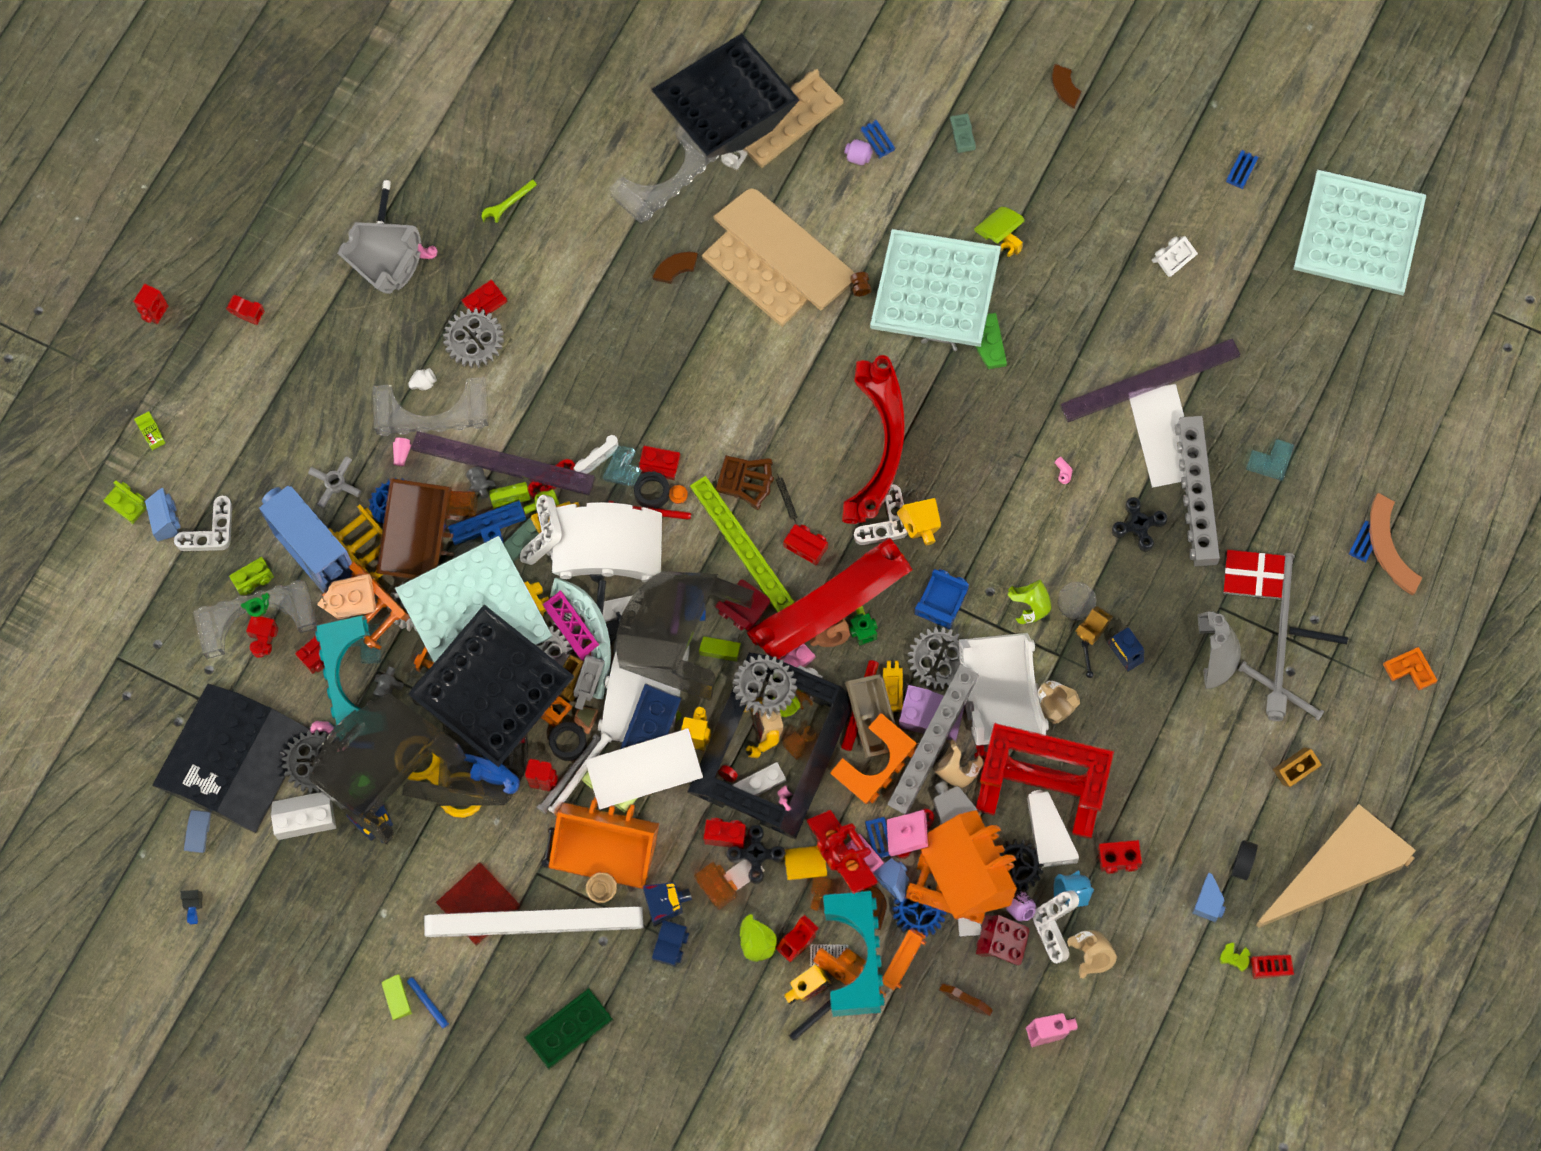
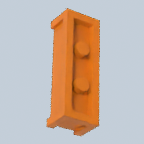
M913 928L909 929L883 976V984L892 990L902 987L899 983L921 944L925 945L927 943L924 940L926 937L924 934Z

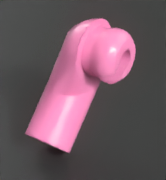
M418 244V251L421 252L420 258L433 259L436 257V247L423 248L421 244Z

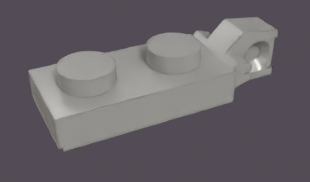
M586 655L574 690V696L578 697L575 708L582 710L585 701H591V698H593L605 663L604 660Z

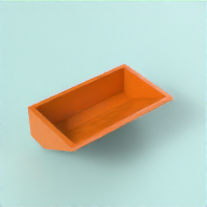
M595 796L590 808L563 803L557 813L549 868L586 877H592L596 873H608L613 876L618 884L643 889V886L646 885L657 841L659 823L633 818L635 805H630L627 816L614 814L615 806H610L609 812L597 810L598 803Z
M977 810L958 814L928 832V847L921 848L954 919L1011 906L1016 891V886L1008 870L1014 867L1011 862L1015 861L1016 858L1013 855L1000 857L999 853H1003L1005 849L1003 845L995 847L993 841L999 837L996 833L1001 829L997 825L985 827Z

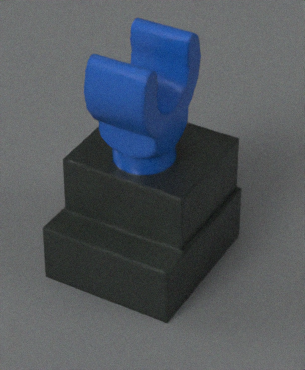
M199 890L180 891L182 908L188 910L187 923H190V925L198 924L196 909L202 908V892Z

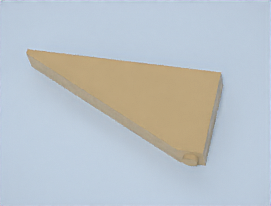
M1358 804L1262 916L1256 926L1260 928L1400 870L1403 865L1408 867L1415 859L1412 855L1416 850Z

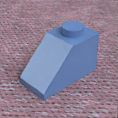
M891 858L873 873L884 889L900 902L904 900L909 883V877L905 873L907 868L902 862L897 863Z
M1208 873L1193 914L1216 922L1218 917L1222 918L1226 907L1222 906L1224 898L1213 875Z

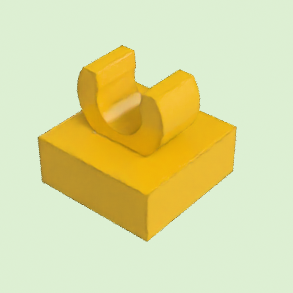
M1010 233L1003 239L1001 252L1004 248H1008L1010 250L1007 253L1008 257H1011L1013 253L1018 255L1022 250L1023 242Z

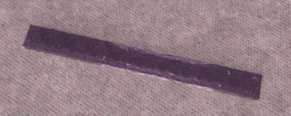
M1232 338L1061 403L1060 407L1069 423L1239 358L1240 352Z
M417 431L411 447L416 452L475 467H482L483 469L585 495H590L595 481L594 475Z

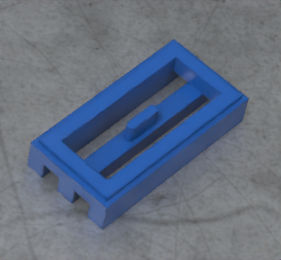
M874 120L872 124H867L866 127H861L862 134L879 159L895 151L894 145L877 120ZM874 128H876V130L878 131V133L880 134V136L882 137V139L884 140L889 149H887V147L885 146V144L883 143V141L881 140V138L879 137ZM870 130V132L882 148L883 152L879 150V148L877 147V145L875 144V142L873 141V139L867 131Z
M1241 150L1226 182L1243 189L1258 160V156L1253 157L1251 153L1246 154L1244 150ZM1242 158H1245L1235 180H1232ZM1248 161H1252L1242 183H1239L1238 181Z
M1366 520L1349 552V555L1365 563L1373 550L1371 544L1365 557L1361 556L1370 538L1369 532L1358 553L1354 551L1365 529L1370 528V524Z
M885 817L865 821L872 849L880 858L892 857L889 851L885 852L878 823L881 822L888 846ZM872 824H874L877 839L881 850L880 854H878L876 844L874 841L872 829L870 826Z

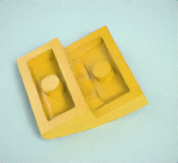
M817 846L784 849L786 852L787 880L827 876L826 861L820 854Z

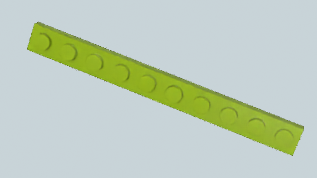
M704 476L691 484L690 489L762 592L770 598L776 612L793 604L794 601L708 478Z

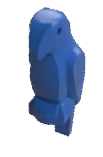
M455 753L457 759L475 763L471 770V779L475 781L483 779L491 784L504 785L505 789L503 791L507 794H513L518 791L520 786L519 778L504 765L498 768L486 758Z

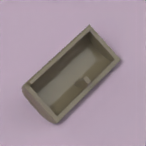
M880 674L845 682L865 759L890 753L887 744L868 728L880 713L895 724L883 677H880Z

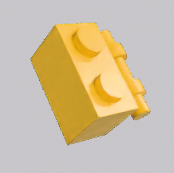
M697 707L694 711L693 719L684 717L681 730L689 729L694 749L705 751L706 745L709 744L712 736L710 734L711 728H708L705 709Z

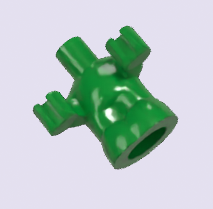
M262 594V600L255 597L245 601V603H241V607L246 609L249 615L261 617L269 607L270 594Z

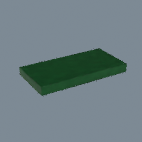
M588 988L524 1038L548 1070H550L610 1024L613 1019Z

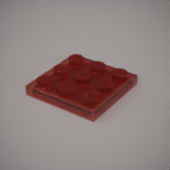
M480 862L436 901V904L445 914L514 912L520 906L515 898ZM488 935L467 937L477 946Z

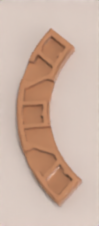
M1377 493L1370 511L1369 533L1373 551L1384 571L1386 570L1393 581L1404 591L1414 595L1422 577L1413 572L1402 561L1393 545L1390 533V517L1395 502Z

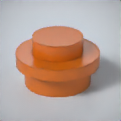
M676 485L670 489L669 498L673 503L681 504L686 501L688 492L684 486Z

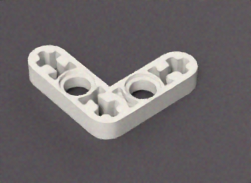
M892 484L890 491L893 490L896 493V502L892 503L891 495H887L885 499L889 521L860 526L855 529L854 540L857 544L868 545L883 542L888 538L896 540L907 536L908 532L900 518L891 513L892 508H901L904 505L901 490L897 485ZM899 520L901 528H904L903 532L899 533V531L896 530L897 521ZM883 528L887 533L885 536L880 537L876 534V530ZM870 530H873L874 538H871ZM860 532H863L864 535H866L865 539L857 537L860 536Z
M222 495L214 500L212 531L180 532L174 538L177 548L181 551L227 549L231 543L232 503L230 499ZM225 501L227 505L224 506V513H222L219 505H222V502ZM220 519L227 520V524L224 527L217 526V522ZM219 532H222V536L225 540L222 541V544L218 543V541L221 538V534ZM200 537L207 538V542L204 545H198L197 541ZM185 538L188 542H184V545H181L179 541Z
M541 495L536 503L542 532L521 550L520 560L522 563L533 565L561 539L562 531L555 501L547 495Z
M1074 891L1063 892L1035 909V914L1032 917L1046 951L1054 963L1064 962L1069 957L1068 948L1056 920L1078 906L1079 898ZM1069 898H1070V901L1068 902V904H1064V902L1067 901V900H1069ZM1054 903L1058 906L1057 914L1053 910ZM1049 930L1053 933V940L1048 936Z

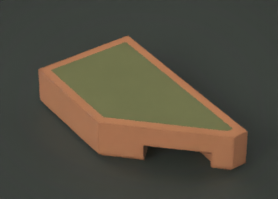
M583 707L582 710L578 709L574 722L578 726H582L585 729L584 732L589 734L598 716V710Z

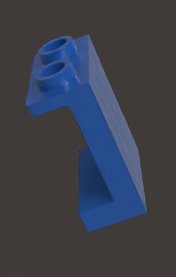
M934 569L920 602L917 603L915 615L950 630L968 592L969 583L961 577L955 578L950 576L948 572L942 569Z

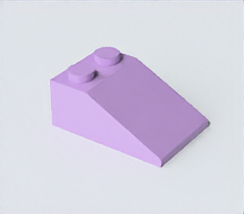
M908 685L899 720V728L925 734L944 696L928 689ZM964 707L947 740L953 739L956 741Z

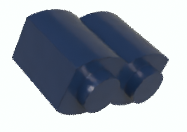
M663 920L652 960L676 967L677 963H681L684 955L681 949L683 944H687L690 935L687 932V927Z

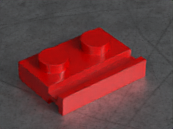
M492 279L462 299L463 305L470 309L471 313H474L475 308H477L479 314L482 310H485V316L508 302Z
M643 446L638 473L643 474L655 471L661 473L666 479L675 480L681 454L680 452Z

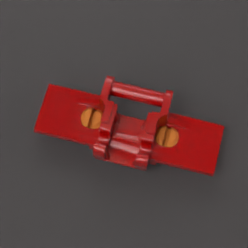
M831 810L806 821L819 840L817 848L831 870H836L841 874L853 894L878 884L877 879L863 859L871 854V850L865 846L855 831L853 823L841 826ZM848 834L858 848V851H855L854 848L848 850L844 844Z

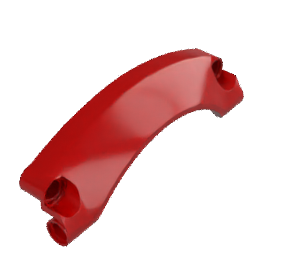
M886 355L877 356L873 363L865 360L856 362L854 382L867 395L878 411L884 429L885 444L881 462L872 479L856 495L843 503L842 522L847 524L866 522V518H874L878 515L879 509L894 482L904 443L903 401L895 370L890 358ZM880 364H884V365H886L887 367H886V368H879V365H880ZM874 505L875 508L869 510L866 508V506Z
M888 538L811 593L747 631V634L755 646L759 645L766 655L781 659L787 653L860 608L913 569L893 540Z

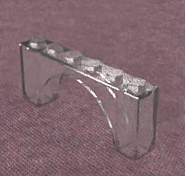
M681 126L675 132L676 139L685 150V160L681 169L674 177L658 185L643 186L632 183L622 176L610 187L611 197L640 224L645 220L648 221L657 209L663 208L666 202L671 197H675L684 185L690 184L694 176L702 173L710 162H714L719 157L707 158Z
M485 377L466 379L464 393L456 405L448 411L435 416H419L403 409L395 399L392 385L373 386L375 432L377 435L388 436L392 433L405 435L409 432L426 433L430 430L443 432L447 429L464 430L468 427L481 429L484 426H489L487 383Z
M296 580L290 585L275 586L272 590L257 591L254 595L247 597L239 596L229 602L220 601L217 605L211 607L202 606L198 610L193 611L203 655L206 659L224 655L225 639L229 628L237 618L247 612L246 609L241 607V603H245V601L255 597L262 600L261 596L265 593L270 594L268 608H275L288 614L295 621L300 633L317 629L318 623L306 581Z

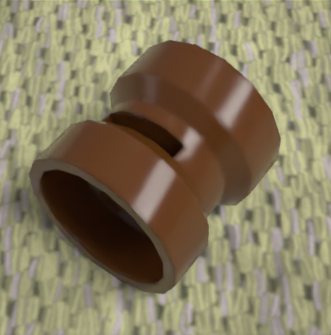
M857 272L850 276L851 283L854 285V296L862 297L871 293L872 290L871 285L868 284L869 275L867 272Z

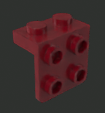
M741 579L724 602L719 600L715 607L719 609L718 614L727 620L730 617L734 620L733 625L742 631L745 628L749 631L769 606L771 600L751 584Z
M1000 915L985 916L982 922L980 938L977 941L976 954L981 957L994 956L1013 965H1021L1030 929Z

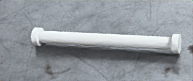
M602 733L601 740L587 759L599 756L607 743L613 739ZM585 761L552 807L549 806L548 810L556 816L563 803L588 771Z

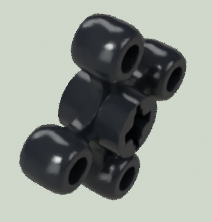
M1131 497L1125 504L1127 512L1131 514V520L1127 523L1121 521L1114 523L1112 534L1116 538H1122L1127 533L1132 532L1139 537V549L1143 552H1148L1154 545L1153 538L1148 535V529L1151 526L1163 527L1168 518L1164 511H1157L1152 516L1147 517L1140 512V500L1136 497Z
M753 825L748 831L751 845L747 849L732 846L727 850L726 855L727 859L732 863H737L740 860L749 861L751 869L748 873V878L751 883L759 884L764 879L761 864L768 859L780 863L784 861L786 852L781 846L765 849L761 845L764 830L760 825ZM758 831L759 834L754 835L753 832ZM754 851H758V858H754ZM734 852L738 854L735 857L731 856V854ZM776 852H780V853H781L780 856H775L774 854H775ZM754 874L760 875L758 878L753 877Z

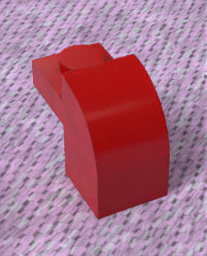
M803 915L793 930L782 938L776 950L789 962H792L814 940L819 928L806 915Z

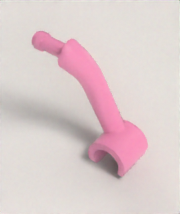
M785 785L777 792L780 797L779 804L784 805L786 810L790 811L791 807L787 804V799L793 794L788 791V786Z

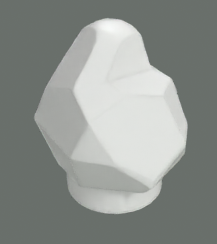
M430 368L427 370H416L408 385L411 389L427 390L433 386L437 379Z

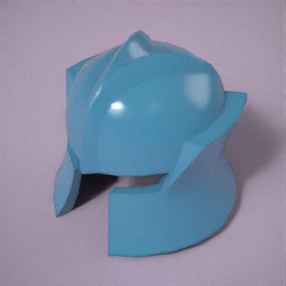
M1079 871L1069 876L1058 874L1054 879V897L1063 892L1074 891L1079 898L1077 907L1088 905L1094 888L1091 887V883L1086 876L1080 875Z

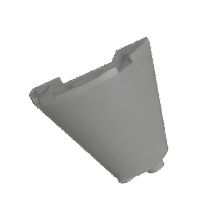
M355 222L348 234L349 241L343 242L338 254L377 290L383 293H392L395 289H401L410 280L419 262L421 252L418 251V244H421V238L417 228L412 225Z
M1205 612L1197 615L1199 634L1215 633L1213 636H1210L1211 652L1208 668L1203 670L1205 689L1220 686L1228 681L1235 673L1241 656L1240 643L1235 632L1225 620V617L1215 612Z

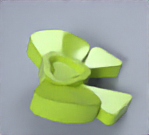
M1234 943L1226 944V949L1220 956V963L1233 965L1244 972L1249 965V956L1251 955L1249 950L1245 947L1239 956L1237 953L1234 954Z

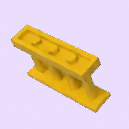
M358 505L357 508L361 515L339 532L336 531L334 533L331 528H329V531L346 549L352 563L356 562L365 569L367 564L379 556L380 545L363 559H357L354 556L355 551L376 534L382 537L383 530L372 519V512L368 508L364 509L361 505ZM365 520L373 527L351 545L345 546L342 542L346 535ZM376 571L369 573L377 582L379 581L378 578L384 575L377 574Z

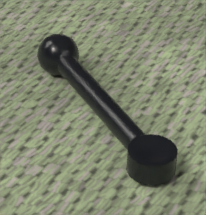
M1083 640L1081 645L1085 652L1086 676L1092 678L1094 673L1091 671L1089 643Z
M553 827L548 829L549 838L545 858L541 862L544 868L549 866L548 858L555 831Z

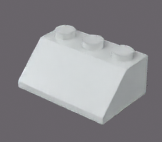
M330 790L272 802L271 818L273 832L278 840L336 829Z

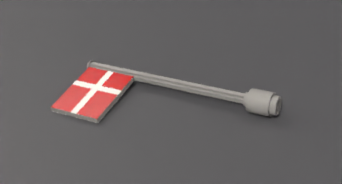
M1227 550L1223 594L1281 600L1274 691L1267 695L1266 714L1271 721H1282L1284 716H1286L1287 696L1282 692L1292 564L1295 555L1292 553L1274 555Z

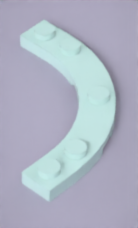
M554 578L550 596L553 597L561 590L575 611L583 616L585 625L599 643V646L591 651V656L604 660L605 663L593 697L603 699L606 690L605 680L606 676H609L611 662L610 639L603 615L594 600L583 589L561 578Z

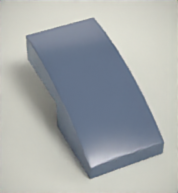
M191 810L184 851L205 852L207 832L210 829L211 812Z

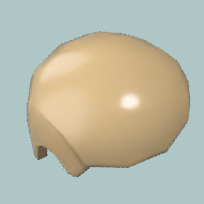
M596 873L587 881L586 893L592 901L606 903L616 894L617 883L613 876L608 873Z

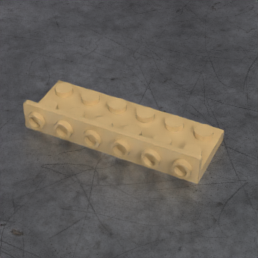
M817 69L807 73L799 83L796 82L792 85L790 89L799 98V102L776 128L743 149L761 168L843 104V99L819 76Z

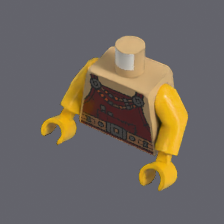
M758 697L754 702L759 701L762 704L763 698ZM751 708L759 746H748L746 751H752L748 757L759 758L761 751L765 752L778 744L783 730V723L780 712L777 715L772 711L771 717H769L767 712H764L763 717H761L760 711L753 715V709Z

